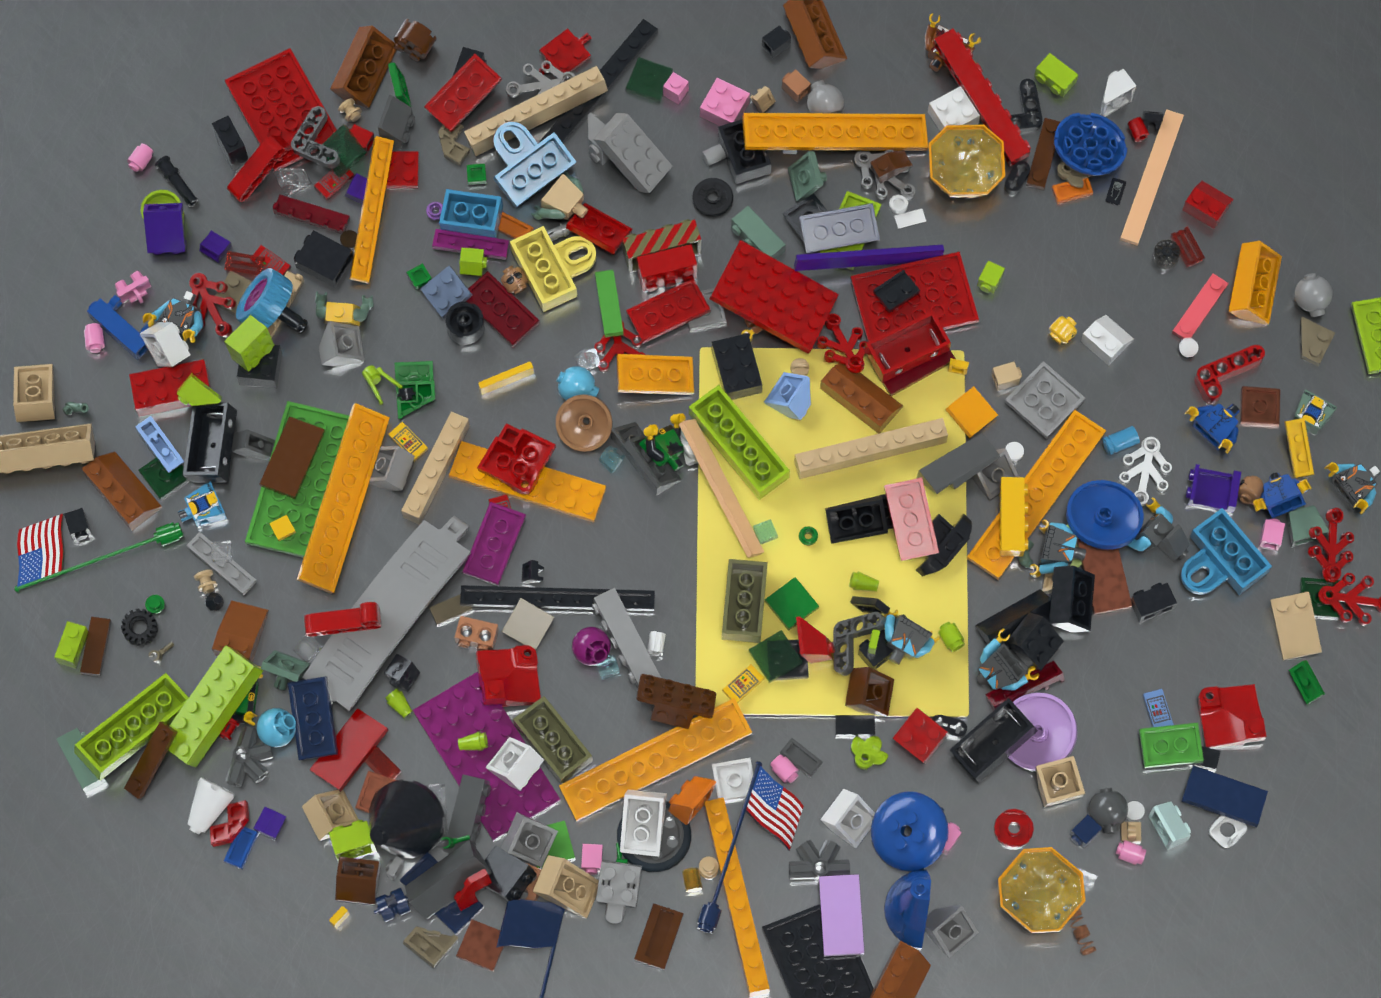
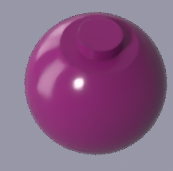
M583 628L573 638L572 652L575 658L584 665H598L610 653L611 644L609 637L599 628Z

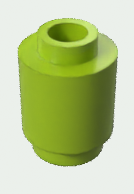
M947 622L940 626L941 630L938 634L947 649L954 652L965 645L963 642L964 638L955 623Z

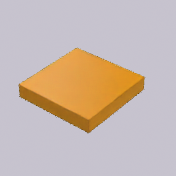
M974 386L945 409L969 438L998 416Z

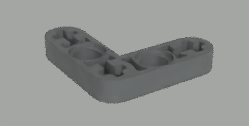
M316 106L310 110L291 141V147L295 154L332 169L339 165V155L335 150L314 142L328 119L325 109L321 106ZM308 127L314 128L311 134H305V130ZM319 149L320 153L318 155H311L312 150ZM326 157H328V158L334 157V160L328 161V159H327Z
M872 612L842 620L835 625L833 630V644L835 648L834 670L837 673L847 676L852 672L854 667L853 638L871 634L873 629L883 630L886 622L885 616L879 612ZM863 622V627L857 630V625ZM844 644H847L846 650L841 653V647Z

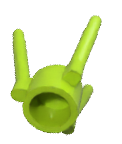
M370 365L362 372L363 377L370 385L380 405L383 404V401L375 385L381 381V375L398 388H403L401 384L386 374L381 367L376 369L374 365Z

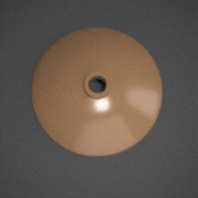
M586 394L573 396L566 400L557 412V433L561 440L574 450L583 452L595 450L601 447L611 434L613 426L611 413L605 403L597 397ZM584 418L589 419V424L584 423Z

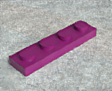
M435 229L432 248L461 253V248L484 249V257L506 260L510 242L505 239Z

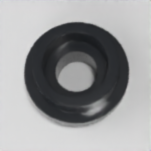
M413 387L398 389L399 394H397V397H401V400L413 399V395H416V392H414Z

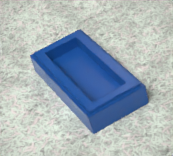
M244 827L231 843L224 862L243 869L259 833Z

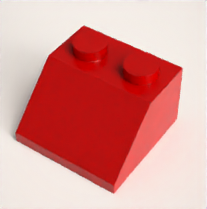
M1201 181L1185 201L1183 211L1215 229L1234 199L1206 182Z

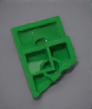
M433 361L394 362L395 380L403 386L402 389L413 387L414 392H416V395H413V399L401 400V397H397V394H399L398 389L400 388L396 386L397 415L399 419L435 400V383L433 380Z

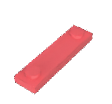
M1212 274L1172 333L1182 340L1184 338H1192L1229 283Z

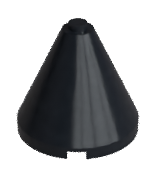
M401 779L383 786L373 797L369 808V829L372 842L387 852L401 858H416L428 853L439 843L444 832V828H442L444 811L440 801L427 786L417 781L411 782Z

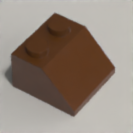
M870 667L853 668L850 674L845 706L858 712L888 716L894 679Z

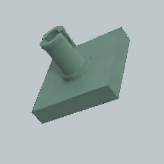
M808 151L788 167L795 199L798 202L803 201L817 191L827 180L826 173L819 170L817 158L813 151Z
M275 650L262 662L261 669L276 674L277 678L274 687L278 688L280 686L279 689L285 690L288 679L298 682L311 663Z

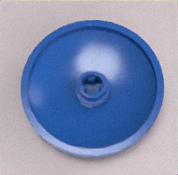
M1107 480L1091 481L1078 487L1072 493L1066 508L1067 522L1075 536L1087 545L1099 549H1118L1130 544L1138 536L1144 520L1142 505L1135 494L1125 486Z

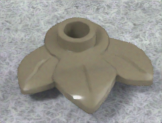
M1064 162L1060 163L1057 167L1058 176L1063 180H1067L1074 187L1083 188V179L1091 177V175H1085L1073 170Z

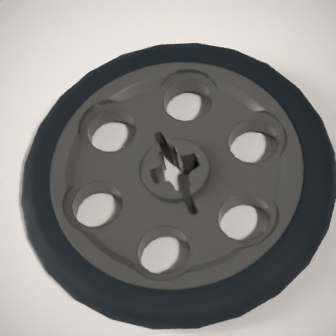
M666 801L664 822L671 818L676 824L671 829L666 828L665 825L663 826L660 849L663 854L662 857L655 860L649 855L622 853L630 864L642 865V870L661 872L677 865L689 850L691 843L690 824L685 825L668 812L671 805L669 801ZM623 816L619 822L617 829V842L619 844V847L621 844ZM669 838H676L678 845L671 848L667 845V840Z

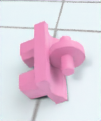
M139 271L134 272L130 276L133 281L130 285L127 286L124 280L115 283L116 293L122 303L130 300L131 303L138 300L142 304L144 302L142 297L147 295L146 289L151 287L147 276H143Z

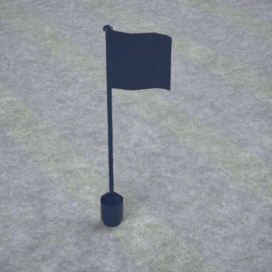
M525 899L508 901L497 947H551L539 997L544 998L565 909L552 902Z

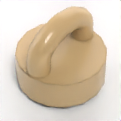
M802 358L795 359L791 363V373L807 376L809 373V363Z

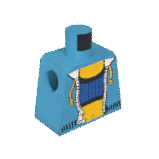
M211 481L187 495L184 499L188 507L178 511L182 522L193 518L196 526L227 519Z

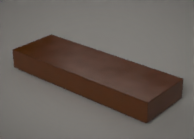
M91 616L80 669L81 674L101 675L111 619Z

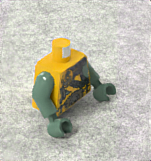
M318 291L316 292V316L324 319V324L332 321L360 326V322L366 319L369 309L373 307L372 295L369 298H365V295H362V305L359 307L349 303H326L327 292L324 295L318 294Z

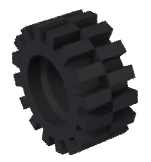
M139 608L135 612L133 610L129 611V615L126 613L125 620L122 619L121 625L122 633L126 640L132 645L136 644V646H140V644L145 646L148 641L151 643L152 638H156L155 633H158V625L154 616L149 611L147 612L146 609L140 611ZM137 621H144L147 624V629L141 634H136L132 630L133 624Z

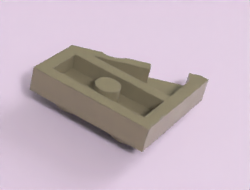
M415 927L405 938L403 944L434 968L454 946L459 937Z

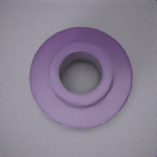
M439 202L430 203L426 209L427 216L432 220H439L443 205ZM439 210V213L434 214L433 211Z

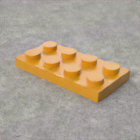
M617 355L618 392L693 395V357Z

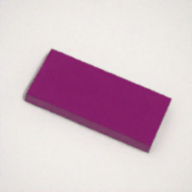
M490 502L470 551L471 554L468 556L462 571L463 574L499 586L525 521L526 514Z

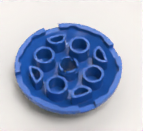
M1080 113L1069 115L1059 123L1055 131L1054 144L1061 160L1073 170L1085 175L1101 176L1109 174L1120 167L1127 154L1123 132L1114 122L1099 114L1080 115Z
M901 792L889 797L879 806L872 820L871 838L877 854L885 863L898 870L916 871L930 866L941 856L946 841H948V822L942 808L932 798L921 793ZM907 826H910L912 832L907 837L904 834V830Z

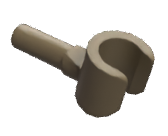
M171 641L159 651L152 650L148 656L151 658L158 654L157 659L153 662L159 663L162 660V655L172 648L174 643Z

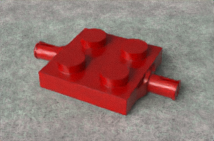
M567 28L539 49V53L561 72H573L591 58V54L585 49L584 44L592 38L586 33L578 39ZM545 64V65L543 66V68H544V69H549V68H550V65H549V64ZM541 68L538 69L540 73L545 74Z

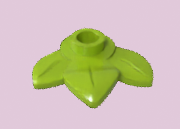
M858 736L853 739L851 751L855 755V763L858 768L865 770L872 767V765H882L887 760L888 754L880 751L882 742L878 736H871L865 741Z

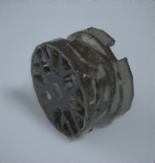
M1171 240L1158 242L1153 253L1155 265L1164 270L1175 267L1180 256L1179 246Z

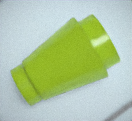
M859 571L857 573L853 572L849 587L853 588V590L877 591L879 580Z
M395 689L385 697L388 701L387 704L403 718L412 712L402 691Z
M479 731L458 739L459 750L483 751L484 748H488L486 733Z

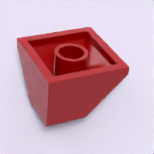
M800 616L796 617L800 655L810 664L833 660L832 653H835L833 642Z

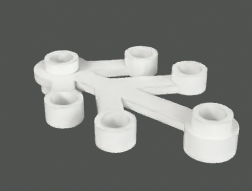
M1154 437L1145 438L1142 441L1141 448L1131 454L1124 455L1122 463L1126 467L1132 466L1134 460L1145 455L1142 463L1127 472H1122L1119 476L1121 484H1128L1131 478L1141 473L1139 488L1134 494L1137 498H1143V502H1140L1142 507L1146 505L1149 499L1146 492L1149 474L1156 482V489L1159 492H1166L1169 486L1168 482L1163 480L1153 466L1152 458L1154 457L1159 463L1160 472L1163 475H1168L1172 470V465L1159 452L1160 442ZM1147 445H1153L1154 449H1149ZM1130 458L1132 462L1127 463L1125 459ZM1163 466H1167L1169 470H1163ZM1125 475L1128 477V480H1123L1121 477ZM1159 484H1164L1166 488H1160Z

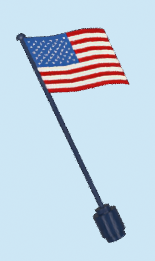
M760 761L755 763L756 768L713 901L702 906L697 924H699L697 929L712 934L713 930L717 928L722 910L719 909V905L716 902L745 812L761 827L777 837L788 850L791 848L804 806L794 794L777 783L762 768Z

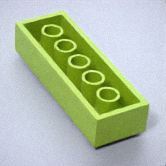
M720 385L689 406L690 417L696 419L700 429L759 500L789 478L790 470Z
M225 645L170 724V727L178 733L168 750L184 763L196 768L263 670L235 649Z
M165 673L78 741L74 746V753L101 781L150 741L159 722L164 721L170 726L189 697Z

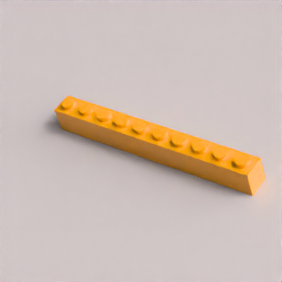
M724 797L704 802L720 875L733 839ZM734 846L722 884L749 997L768 994L770 988L736 846Z

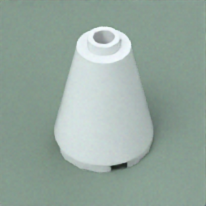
M200 777L187 823L190 826L189 830L199 835L201 832L205 833L234 799L235 794L210 780Z

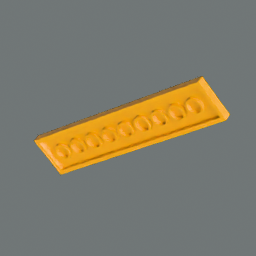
M743 113L742 115L745 150L927 151L929 148L925 114Z
M357 403L353 404L297 577L298 581L330 594L334 593L390 417Z
M1076 410L1072 412L1024 478V484H1028V495H1025V502H1028V514H1025V521H1028V532H1025V539H1029L1106 433L1105 429ZM1000 512L967 556V560L997 580L1000 579L1015 558L1013 556H1000Z
M735 698L715 707L713 718L697 716L691 720L689 729L677 726L559 785V788L577 822L623 799L628 789L639 791L751 735L752 731Z

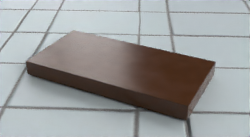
M289 416L259 485L296 499L323 438L325 429Z

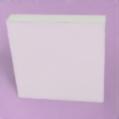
M751 758L712 764L717 798L724 797L725 802L746 799L753 777Z

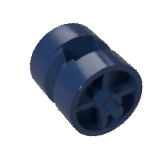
M401 888L391 891L389 896L384 894L375 898L378 907H376L377 910H374V913L381 914L384 922L394 919L396 914L401 916L411 912L408 906V897L404 896Z

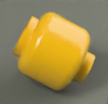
M1060 316L1049 327V335L1058 344H1066L1077 334L1075 327L1077 323L1069 316L1067 318Z

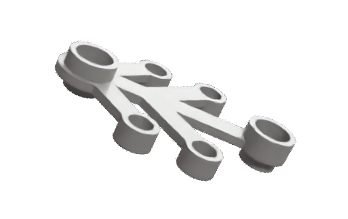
M545 60L541 64L542 71L545 73L550 72L558 78L550 80L534 69L532 64L527 63L523 66V73L527 76L531 75L540 82L519 85L517 82L512 81L507 84L506 93L513 98L519 96L522 92L540 90L538 94H541L563 83L565 79H571L576 75L572 72L563 73L555 68L550 61ZM549 64L550 68L544 69L543 65ZM531 67L532 71L526 72L525 68ZM514 87L517 89V92L511 93L510 89Z
M886 150L885 153L871 154L869 151H858L855 154L854 162L861 168V185L863 188L869 189L873 184V180L869 176L870 162L886 153L894 152L893 150ZM864 156V157H866L867 159H866V160H861L860 158ZM896 177L887 180L899 189L900 195L904 196L907 200L914 198L915 187L913 185L904 184ZM876 178V196L878 199H885L888 191L884 186V182L880 184ZM868 180L870 184L867 185L864 181ZM909 188L911 192H906L905 189ZM884 191L885 194L880 195L879 192Z

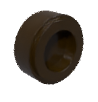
M352 230L344 231L340 236L341 245L351 250L355 249L357 233Z

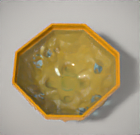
M947 125L929 142L930 179L941 191L947 193L949 197L975 198L988 195L1005 178L1004 142L985 125Z
M1052 847L1023 849L998 878L1000 907L1030 933L1059 932L1086 901L1083 873Z

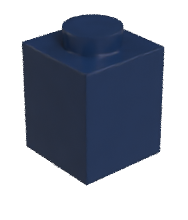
M1087 815L1071 830V840L1078 847L1081 845L1085 848L1101 832L1102 827L1092 817Z

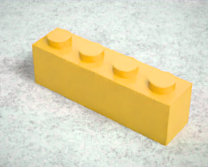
M1001 477L1000 556L1023 557L1025 550L1028 551V539H1025V532H1028V521H1025V514H1028V502H1025V495H1028V484H1024V477Z

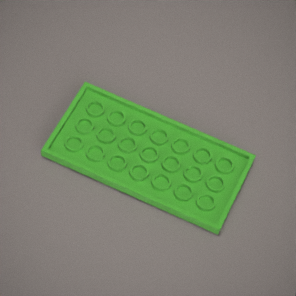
M287 401L271 456L289 416L323 428L325 433L296 499L261 487L245 543L304 558L349 415ZM287 515L296 533L278 541L269 523Z

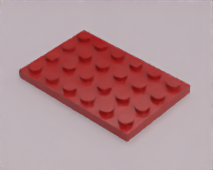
M291 48L225 80V84L259 145L269 136H281L291 146L292 139L310 110L316 106L324 108ZM329 115L326 123L314 140V142L326 147L341 140ZM308 127L305 130V134H311L314 128ZM319 149L312 150L311 154L319 151ZM293 153L286 161H278L274 165L273 170L277 172L303 159V157Z
M740 240L709 299L809 354L839 294Z
M960 251L850 277L868 342L932 311L944 330L979 322ZM902 270H905V273L919 288L920 293L889 313L876 294L873 293V290Z

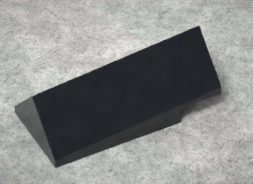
M886 494L825 508L831 544L888 533V529L893 528Z
M1039 589L978 623L975 627L988 645L994 638L998 637L1001 629H1005L1000 634L1002 638H1006L1009 634L1011 636L1029 612L1043 616L1049 623L1051 598ZM1006 641L1000 643L1001 645L1004 643L1009 650H1013Z

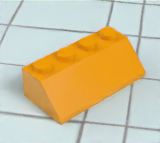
M1261 241L1247 242L1241 245L1229 312L1239 319L1267 325L1270 322L1282 256Z

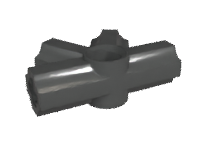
M250 726L242 727L236 748L233 751V758L225 783L242 787L246 773L255 783H258L269 772L259 761L273 758L271 747L263 742L256 744L258 734L255 728ZM240 753L247 754L244 760L237 759V756Z
M825 839L818 852L813 842L809 840L796 849L803 861L789 862L790 880H819V876L850 875L849 860H835L841 848L837 843ZM822 866L825 872L817 873L814 867Z

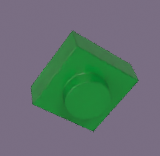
M485 164L467 165L468 185L487 184Z
M423 263L406 272L416 290L432 280Z

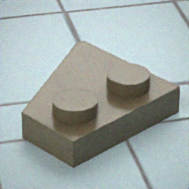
M1302 317L1300 321L1301 358L1319 366L1335 332Z

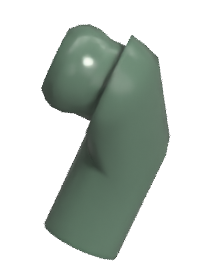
M67 402L66 406L63 407V412L66 415H71L72 412L85 413L89 410L86 403Z
M1029 539L1028 551L1025 550L1023 557H1018L1019 563L1025 568H1029L1033 564L1029 551L1034 543Z

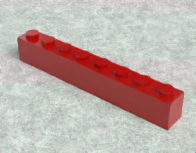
M954 28L936 37L933 45L959 87H962L976 108L982 124L1004 142V159L1009 167L1029 157L1031 147L1026 139L1023 140L1018 125H1014L1011 121L1010 112L1002 107L999 95L997 93L994 94L992 91V84L989 79H985L982 75L983 71L979 63H975L972 59L973 54L971 50L962 43L963 38L959 32L956 33Z

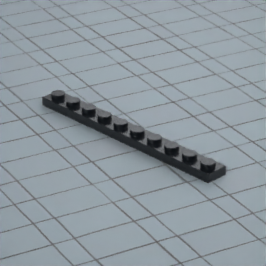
M645 19L638 24L599 70L605 80L608 91L658 33V28ZM607 92L563 113L539 143L555 132L564 144Z
M461 585L460 606L515 608L520 598L538 608L593 610L594 597L610 589ZM616 590L626 611H654L655 591Z

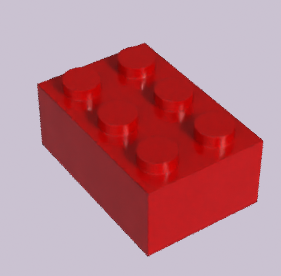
M692 244L637 257V273L642 291L652 292L660 287H673L676 283L686 282L693 278L697 279V262Z

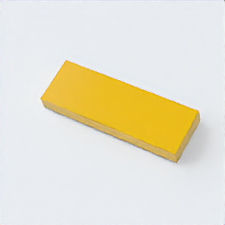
M529 361L480 381L478 385L481 395L534 374L533 365Z
M1305 418L1284 421L1294 478L1314 475Z

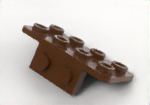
M641 674L636 699L640 702L654 705L651 720L689 729L693 715L709 719L713 718L716 692L690 684L675 682L670 679Z

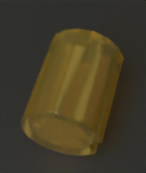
M689 868L682 871L686 892H696L703 889L699 868Z

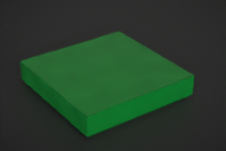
M389 63L388 67L396 98L412 107L403 73L396 63Z
M796 577L765 599L766 604L788 631L797 625L796 617L800 616L805 619L819 608V605Z

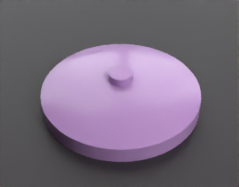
M1030 693L1013 701L1017 708L1038 730L1008 757L1014 764L1026 770L1036 771V766L1064 759L1071 754L1077 740V723L1072 711L1062 700L1047 693Z

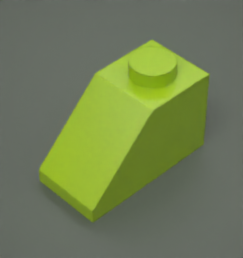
M192 373L177 390L178 399L185 405L188 403L191 406L216 404L222 400V396Z

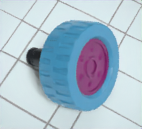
M272 268L265 269L256 276L245 290L236 309V318L239 322L243 323L251 315L265 325L267 329L277 318L292 329H296L298 333L302 332L308 324L306 319H303L299 314L286 306L292 293V282Z

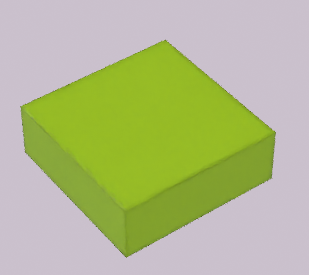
M872 630L868 653L875 654L880 634L879 630Z

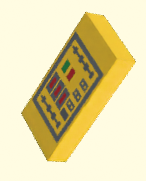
M403 422L388 434L399 447L415 456L413 462L428 451V447Z
M750 664L722 691L730 700L735 698L736 702L739 703L764 680V677Z

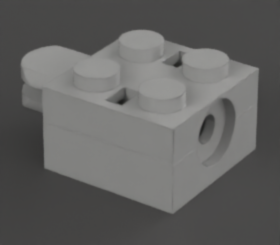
M607 860L601 862L596 901L607 903L605 917L610 923L616 924L623 920L626 906L636 907L642 865Z

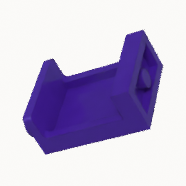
M183 203L145 204L143 216L148 253L158 255L164 252H172L173 254L185 252L187 242L184 236Z
M1196 464L1194 469H1190L1188 480L1191 481V487H1187L1186 498L1189 499L1188 505L1217 511L1223 508L1228 513H1234L1237 505L1241 472L1234 470L1233 474L1207 470L1199 468V464Z

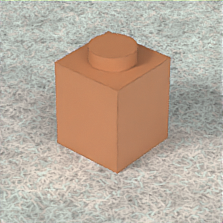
M796 69L792 73H787L782 79V89L797 103L811 92V83Z

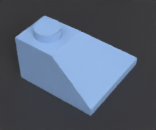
M783 372L764 403L788 418L801 420L811 405L810 378L804 375Z

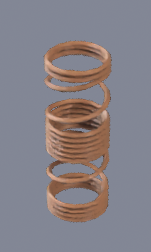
M1078 909V911L1072 916L1073 919H1070L1076 920L1071 924V927L1075 922L1083 918H1074L1082 914L1081 909ZM1087 925L1072 927L1077 928L1073 931L1076 940H1078L1077 944H1086L1080 950L1082 955L1096 951L1095 946L1082 951L1083 948L1093 943V941L1079 943L1081 939L1090 936Z

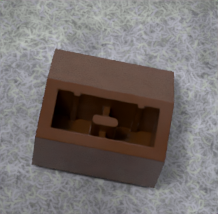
M339 857L335 900L375 905L381 869L379 861Z

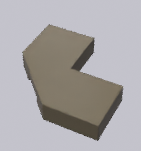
M459 124L451 133L442 125L438 134L444 158L461 166L470 152L469 148L456 142L464 126Z

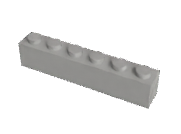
M615 587L594 597L593 610L596 615L600 614L603 620L601 625L604 631H609L612 637L609 639L614 649L617 648L621 654L618 656L623 667L627 666L629 670L627 675L631 683H636L638 687L641 674L661 678Z

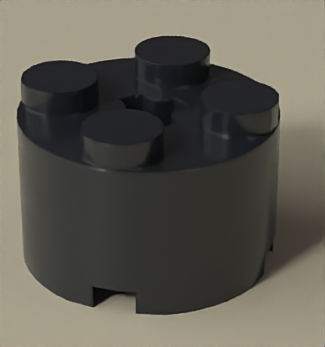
M458 302L449 308L446 315V328L449 337L461 346L472 344L481 338L484 334V319L482 311L477 305Z

